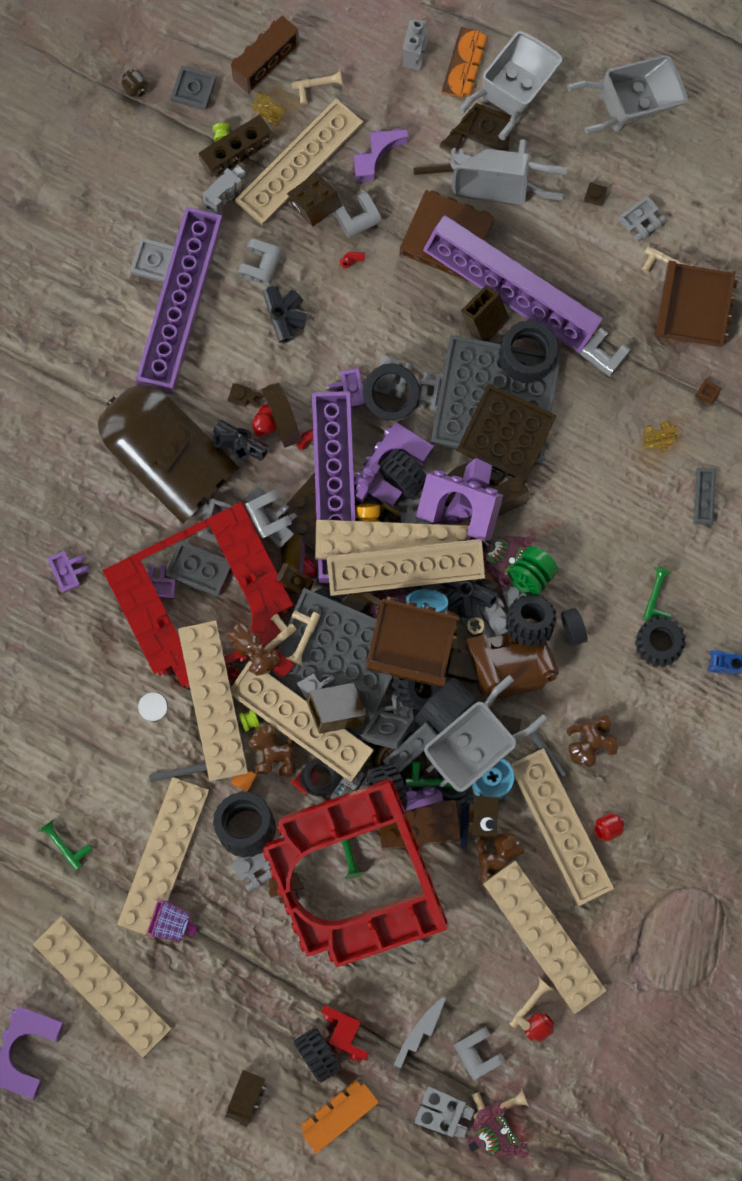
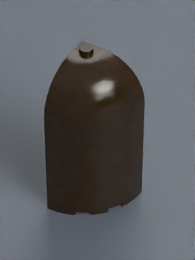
M146 385L133 386L125 390L119 397L113 396L106 403L108 407L98 419L99 434L108 450L182 524L240 468L222 449L214 446V441L165 393L154 387ZM179 423L192 432L193 435L166 475L163 476L161 473L165 467L155 462L152 468L148 465L176 424Z

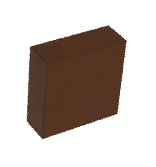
M705 379L695 396L712 405L722 388Z

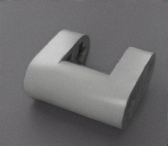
M366 191L357 196L364 210L363 213L350 218L343 205L334 211L348 238L382 222L377 208Z
M250 239L246 249L263 258L259 268L240 264L237 275L244 279L269 286L283 251L274 245Z
M601 327L586 344L580 355L611 377L627 358L631 349L623 344L614 356L610 357L599 348L609 334Z
M275 490L243 505L260 539L292 524L288 515L270 523L262 506L279 498Z
M487 1027L453 1045L473 1081L506 1062L500 1053L483 1063L474 1047L475 1044L491 1036Z

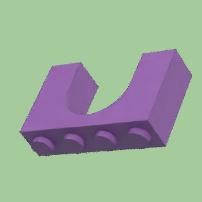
M395 422L393 426L387 428L384 433L386 437L382 442L378 441L374 447L375 453L372 457L368 456L363 465L370 468L373 463L379 465L386 456L396 449L406 453L415 462L424 466L432 454L434 446ZM363 470L361 472L358 471L354 476L355 488L358 485L359 478L365 479L363 477ZM378 474L367 497L380 505L385 501L395 507L402 498V492L384 481L380 474Z
M441 470L427 473L416 517L432 523L441 521L448 496L452 492H459L465 495L472 505L473 513L467 535L482 541L492 539L503 495L498 494V491L493 488H481L480 484L476 482L467 483L461 477L447 476L446 472Z
M18 1006L17 1009H13L9 1019L12 1021L9 1029H5L2 1036L4 1042L2 1047H0V1087L35 1100L42 1080L26 1075L14 1066L12 1049L21 1037L30 1034L58 1042L64 1023Z

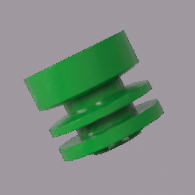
M528 546L519 556V560H516L509 568L507 577L521 593L525 595L532 594L535 597L541 594L546 588L547 583H550L558 573V566L545 551L538 547Z

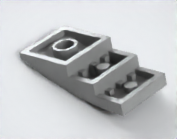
M442 997L416 1024L403 1044L393 1065L394 1067L401 1069L408 1051L416 1053L423 1035L431 1037L446 998Z

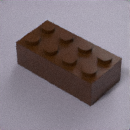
M283 15L279 19H275L267 31L261 32L257 40L245 48L241 56H236L231 63L233 81L249 94L299 46L298 29Z
M455 800L437 802L405 810L419 847L460 841ZM396 822L379 828L382 851L406 848Z

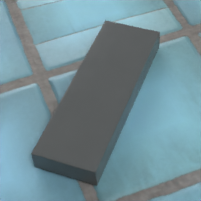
M696 468L693 524L713 525L716 469Z
M426 722L403 742L398 750H394L384 759L383 762L386 765L394 764L400 773L424 751L425 746L438 733Z

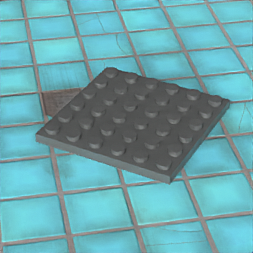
M450 335L430 444L458 448L488 383L551 412L561 356H557L549 374L543 377L542 380L535 381L534 383H521L507 376L506 372L501 368L498 355L501 344ZM511 347L514 358L523 365L536 366L545 360V353ZM546 440L535 461L537 465H542Z
M304 588L295 610L309 617L312 616L313 612L321 615L303 652L302 664L304 666L292 662L294 666L283 679H280L274 672L269 674L305 700L306 698L297 683L315 673L319 682L332 675L334 676L333 682L324 685L323 688L354 683L356 689L360 691L361 702L367 709V717L362 726L347 728L346 730L362 740L361 734L378 711L392 679L391 675L365 669L376 619ZM292 616L288 626L292 623L297 630L285 641L281 642L277 649L288 658L295 653L307 626L306 623L292 618Z

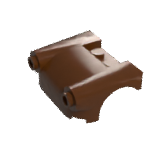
M508 634L491 638L481 635L467 639L466 650L472 655L478 674L477 688L479 692L489 696L493 689L509 675L513 678L514 682L499 693L496 699L538 690L545 687L546 683L554 681L559 674V670L547 640L544 645L539 644L538 647H534V645L526 647V644L520 645L518 641L514 642L512 636Z

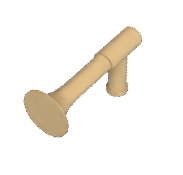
M339 68V71L331 76L292 82V89L299 90L300 105L308 104L305 88L328 83H339L343 87L341 69Z
M648 246L645 254L649 255V258L642 267V271L649 273L655 259L668 263L669 260L676 261L678 264L684 263Z
M297 610L294 611L292 618L306 623L307 626L295 653L289 658L286 657V659L304 666L302 664V655L321 617L320 614L313 612L312 616L309 617Z
M275 614L271 620L282 632L264 647L265 650L272 651L297 630L292 623L287 627L278 614Z
M539 978V985L534 994L508 1024L514 1029L520 1025L523 1030H528L530 1023L524 1018L545 992L553 989Z
M522 1088L516 1097L486 1109L480 1092L471 1095L478 1109V1112L473 1114L475 1122L494 1116L517 1105L529 1107Z

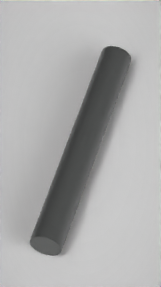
M537 732L529 734L540 750L544 748L552 766L561 778L565 777L568 774Z
M206 763L151 774L149 775L150 783L207 771Z

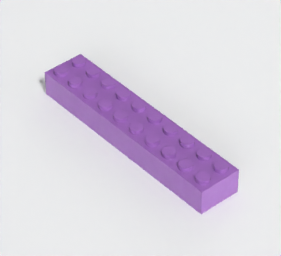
M190 207L185 208L137 373V385L151 386L163 393L174 395L223 226L222 215Z
M445 215L432 232L423 249L424 252L482 289L487 285L498 292L505 305L528 320L545 324L554 332L553 334L558 340L578 353L581 352L602 320L596 313L588 310L564 292L556 289L547 281H544L532 271L524 268Z
M350 391L312 393L317 520L355 521ZM318 559L319 584L329 583L327 560Z

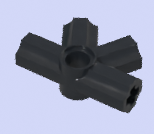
M270 286L262 290L270 314V321L274 326L279 343L284 344L295 339L292 327L304 329L308 312L296 310L303 303L300 294L291 290L282 299L278 286ZM279 312L283 316L277 317L274 313Z
M223 420L218 421L214 427V446L220 449H232V454L235 455L237 460L242 461L250 455L262 461L269 452V446L252 437V433L247 429L236 428Z
M475 580L440 583V585L452 590L445 595L448 599L447 610L453 612L459 606H462L463 618L480 617L479 603L492 608L497 600V592L478 584ZM467 584L471 586L470 593L466 591Z

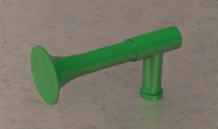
M653 567L656 570V580L643 619L651 620L652 616L658 618L659 616H664L667 619L671 617V613L657 610L655 607L662 583L666 576L672 574V572Z
M412 762V778L405 779V787H441L440 784L445 779L419 778L421 762ZM449 783L444 786L453 788Z
M53 819L38 832L46 833L63 853V856L76 871L82 866L79 860L93 850L86 844L76 854H73L54 830Z
M350 839L341 841L348 863V874L344 878L351 879L363 875L364 872H361L355 864Z

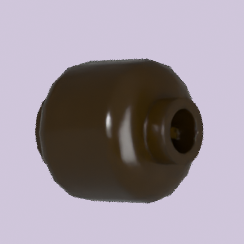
M131 69L123 74L121 85L130 97H142L146 94L149 83L140 70Z

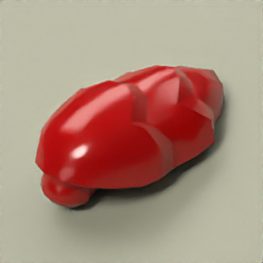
M263 404L254 416L252 428L257 437L269 435L277 429L268 404Z

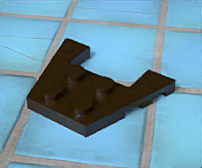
M476 103L461 119V122L452 129L446 139H443L440 143V148L450 152L455 148L456 153L461 138L465 137L497 150L509 151L510 133L505 140H501L499 134L509 123L511 115Z

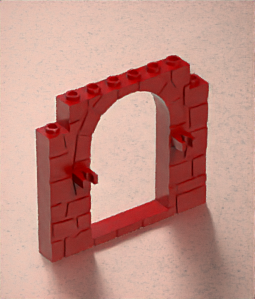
M242 502L102 570L153 674L158 673L161 676L169 672L168 668L172 666L182 687L186 685L189 688L190 684L181 641L141 562L142 560L210 527L251 611L250 630L259 637L263 648L282 632L271 618L278 613L282 616L290 612V607L293 606L283 584L276 581L278 574ZM236 651L224 656L226 669L232 666L231 662L237 659L241 662L249 658V656L246 654L241 655Z
M392 778L282 816L278 821L277 827L280 835H284V837L267 842L264 846L263 856L270 863L271 876L278 883V894L281 898H284L286 903L284 905L285 911L288 916H291L293 921L292 929L295 934H298L300 949L302 952L305 951L307 957L329 950V959L331 962H334L337 968L448 929L449 923ZM395 822L397 823L423 892L372 910L363 911V913L352 917L332 921L314 916L301 905L294 891L293 874L296 864L305 855Z

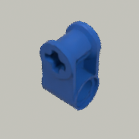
M716 650L710 651L711 661L707 669L709 672L733 675L742 673V655ZM739 661L741 668H734L731 662Z

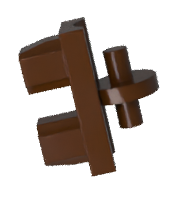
M297 872L293 874L294 891L305 889ZM276 879L269 880L270 898L279 896ZM283 897L279 898L280 904L285 902Z

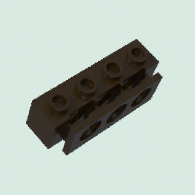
M259 114L198 153L199 160L211 177L214 175L218 177L227 168H233L269 145L271 139H273L272 130Z

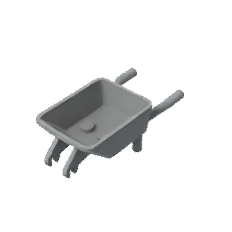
M523 31L516 32L483 73L482 90L468 96L459 107L458 112L464 114L475 100L483 96V103L487 104L490 101L512 115L509 123L499 134V138L505 140L515 124L520 121L523 111L562 62V56L535 37Z
M667 55L611 68L606 72L603 83L583 80L567 85L569 92L586 87L600 89V98L604 100L611 119L604 123L585 127L587 135L603 131L615 125L614 131L620 132L625 124L654 117L681 106L687 101V94L672 59Z
M524 139L520 140L518 153L485 149L472 157L464 155L462 149H459V154H455V148H453L450 166L454 170L452 190L453 194L457 197L521 205L525 203L526 191L528 189L545 199L562 201L563 193L543 191L528 183L529 168L566 175L567 167L531 162L530 155L526 154L527 141Z
M510 675L493 689L485 703H475L425 746L424 752L432 763L427 771L430 773L434 768L438 770L445 779L440 784L441 787L449 783L455 790L459 792L465 791L515 748L517 740L534 733L548 721L545 715H541L528 728L511 735L490 711L489 707L498 694L514 682Z

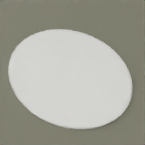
M148 693L140 699L138 710L144 719L156 721L165 715L167 702L158 693Z

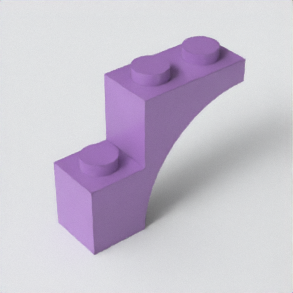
M398 128L392 131L384 132L383 130H377L374 133H370L371 154L361 152L354 155L356 183L374 181L375 169L381 157L390 149L407 144V130Z
M475 458L466 466L463 481L467 483L476 482L480 484L481 488H485L490 481L492 465ZM457 492L451 503L443 511L441 521L452 524L462 523L473 513L469 499L462 493Z

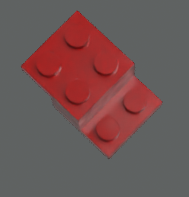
M324 1005L321 1014L324 1015L323 1019L332 1024L335 1021L338 1022L329 1041V1045L332 1046L331 1050L341 1055L344 1051L350 1054V1059L358 1063L361 1060L366 1061L369 1053L351 1045L361 1022Z

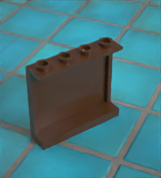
M425 190L400 246V255L469 281L424 252L423 249L444 215L484 241L490 227L493 225L494 217L489 212L478 211L469 204H460L454 198H445L436 191Z
M669 260L666 268L655 337L720 348L723 346V343L727 344L729 333L726 332V326L730 325L732 314H729L730 306L733 307L735 295H732V292L738 283V277H735L736 271L731 273L678 264L676 261Z
M392 597L382 599L378 609L365 669L436 687H443L446 680L444 676L456 621L459 620V617L454 616L455 613L450 611L436 612V608L424 606V609L419 608L413 602L399 603L398 599Z

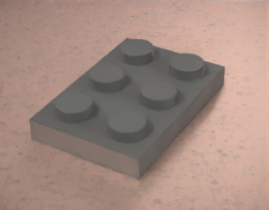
M181 541L177 545L165 577L175 579L177 582L219 597L230 567L225 558Z

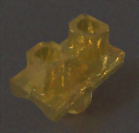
M261 91L258 92L255 101L250 107L258 115L260 114L262 118L264 117L275 126L279 125L286 112L283 106L274 102L271 97Z
M669 420L662 422L659 430H654L652 425L644 426V448L654 447L655 449L661 447L662 452L667 451V445H671L674 441L678 440L677 426H673Z

